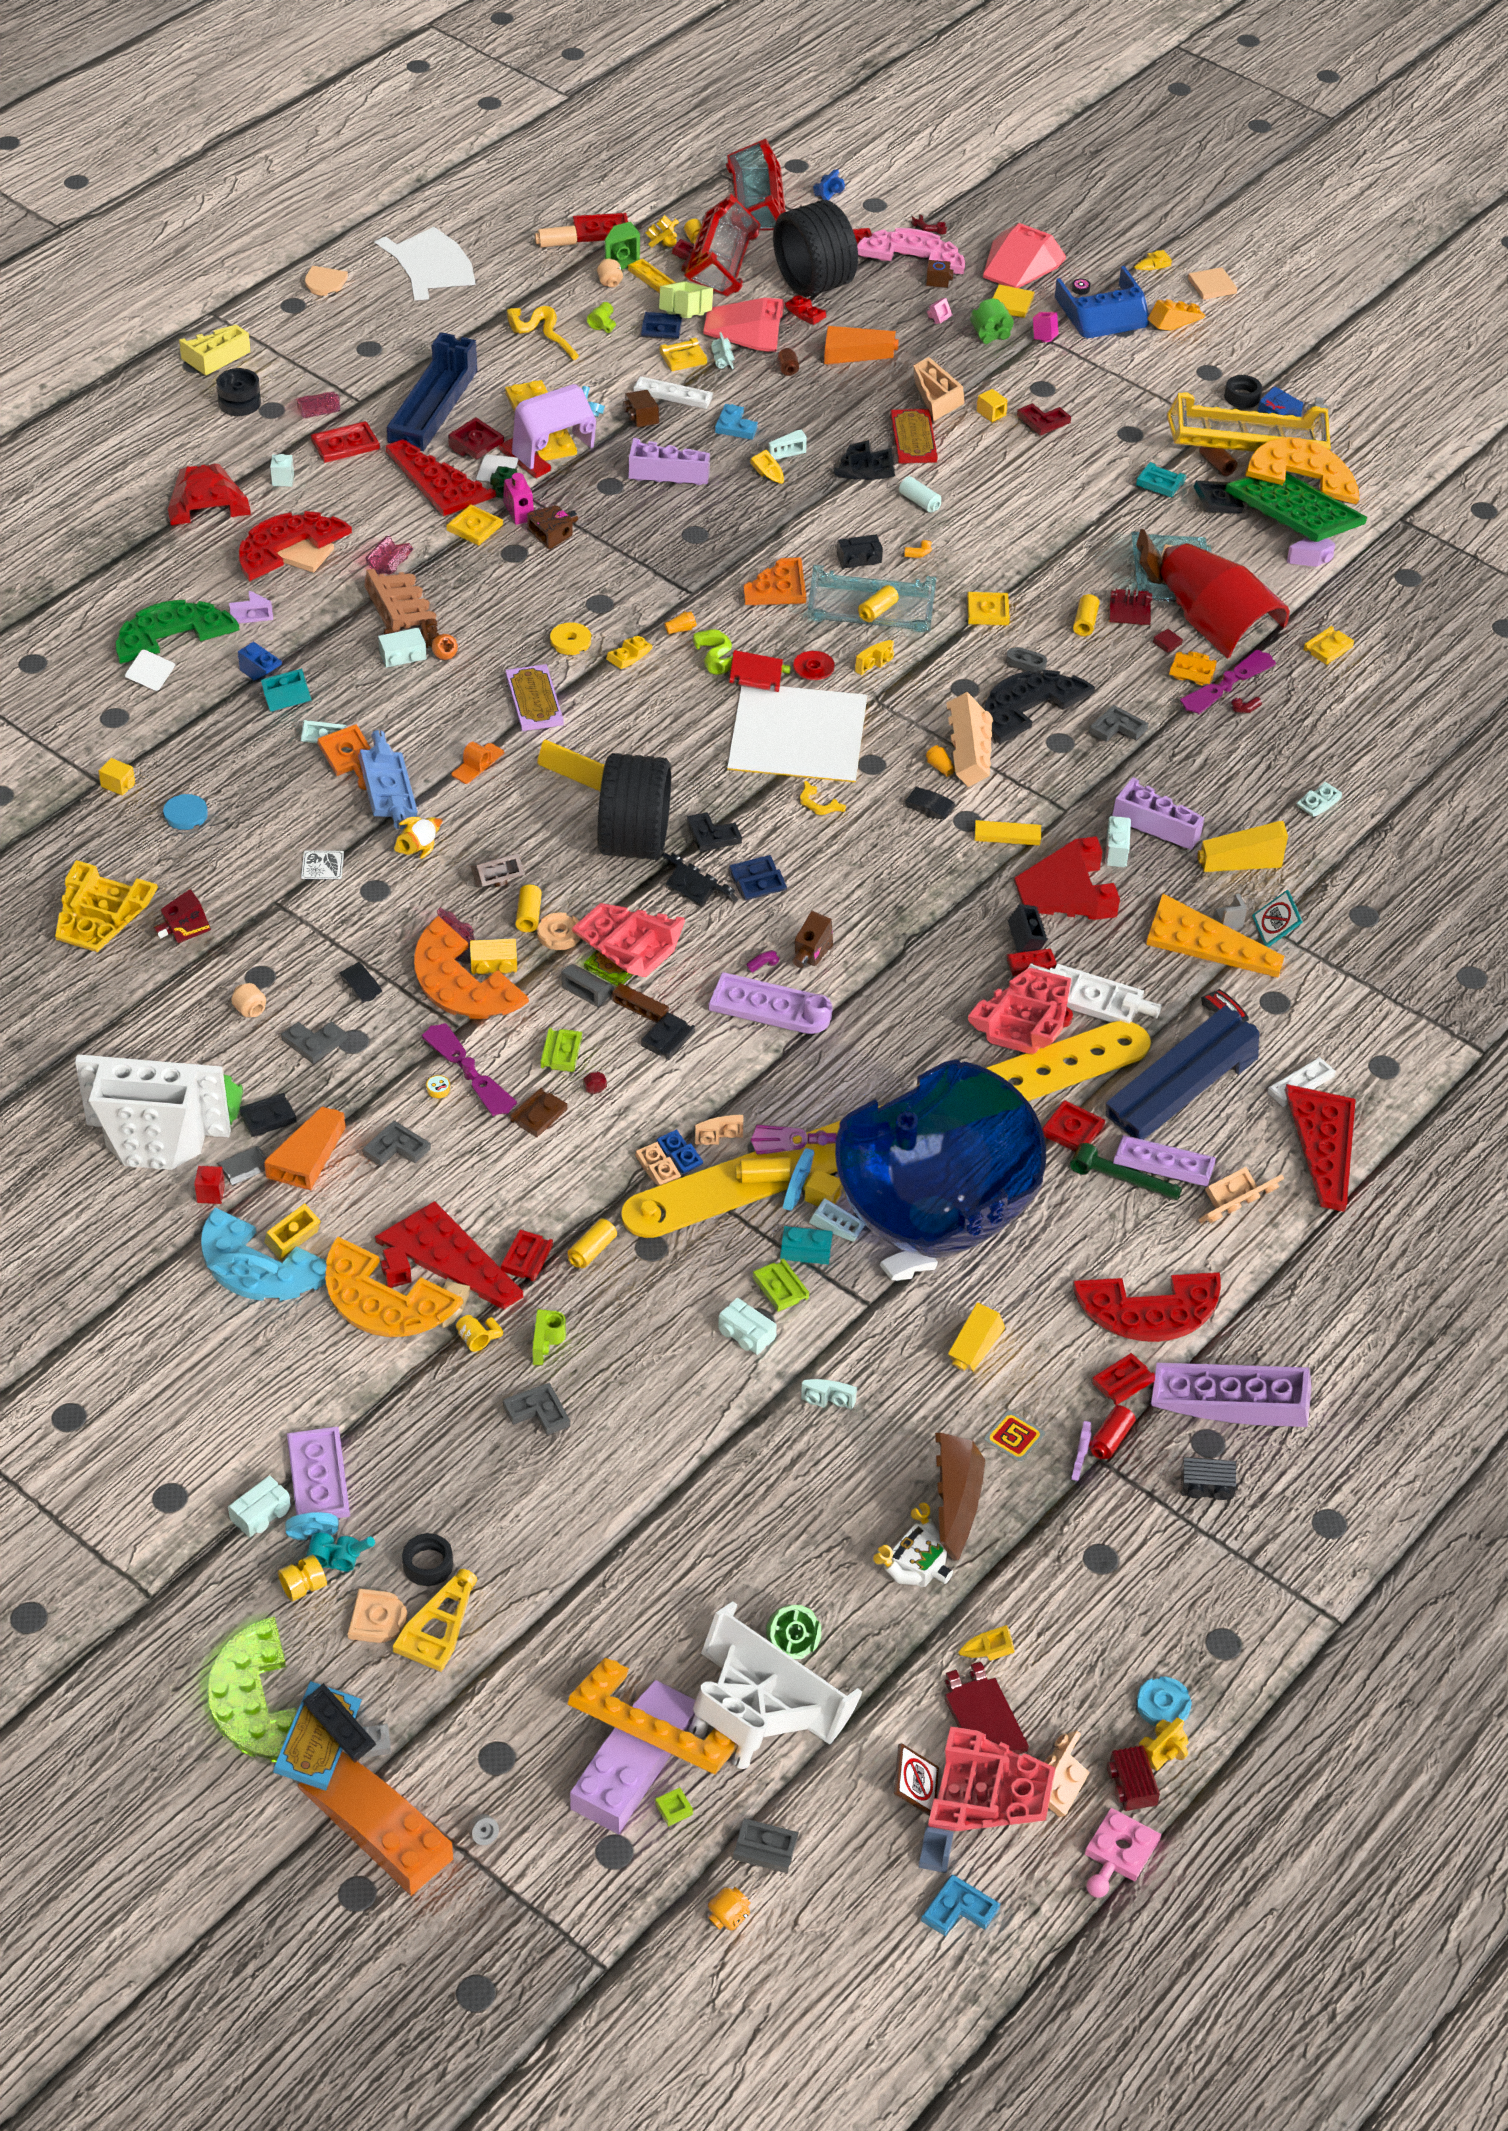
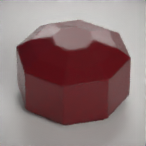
M598 1071L589 1073L583 1079L585 1091L592 1095L601 1093L607 1087L605 1075Z

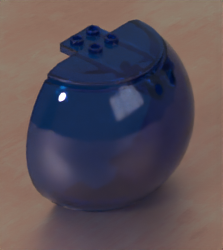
M959 1059L943 1062L917 1076V1087L879 1108L877 1100L874 1099L847 1114L839 1123L840 1128L838 1129L835 1149L836 1166L839 1181L847 1201L858 1218L875 1235L894 1247L912 1254L930 1258H943L979 1245L1013 1222L1031 1204L1043 1184L1046 1166V1144L1042 1126L1035 1111L1022 1093L1011 1083L991 1070L965 1061L961 1063Z

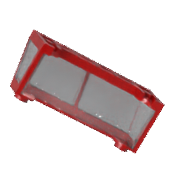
M732 194L705 212L684 274L688 280L699 285L711 287L713 291L725 296H729L733 292L737 293L742 288L743 280L741 278L737 279L749 240L753 241L757 238L761 225Z

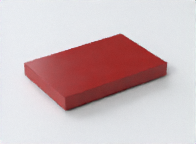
M627 213L573 216L577 242L605 241L615 225L628 222Z
M366 421L311 435V441L324 463L380 449V443Z

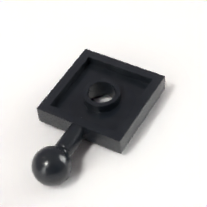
M1196 480L1193 486L1208 512L1242 513L1244 509L1242 502L1244 501L1234 498L1232 494L1225 491L1227 484L1230 482Z

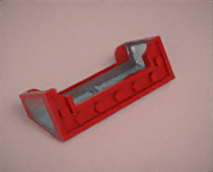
M765 138L727 155L728 163H726V167L729 173H733L735 198L761 224L759 230H774L778 216L786 212L781 165ZM736 204V210H732L730 217L734 225L737 224L739 228H744L753 220Z

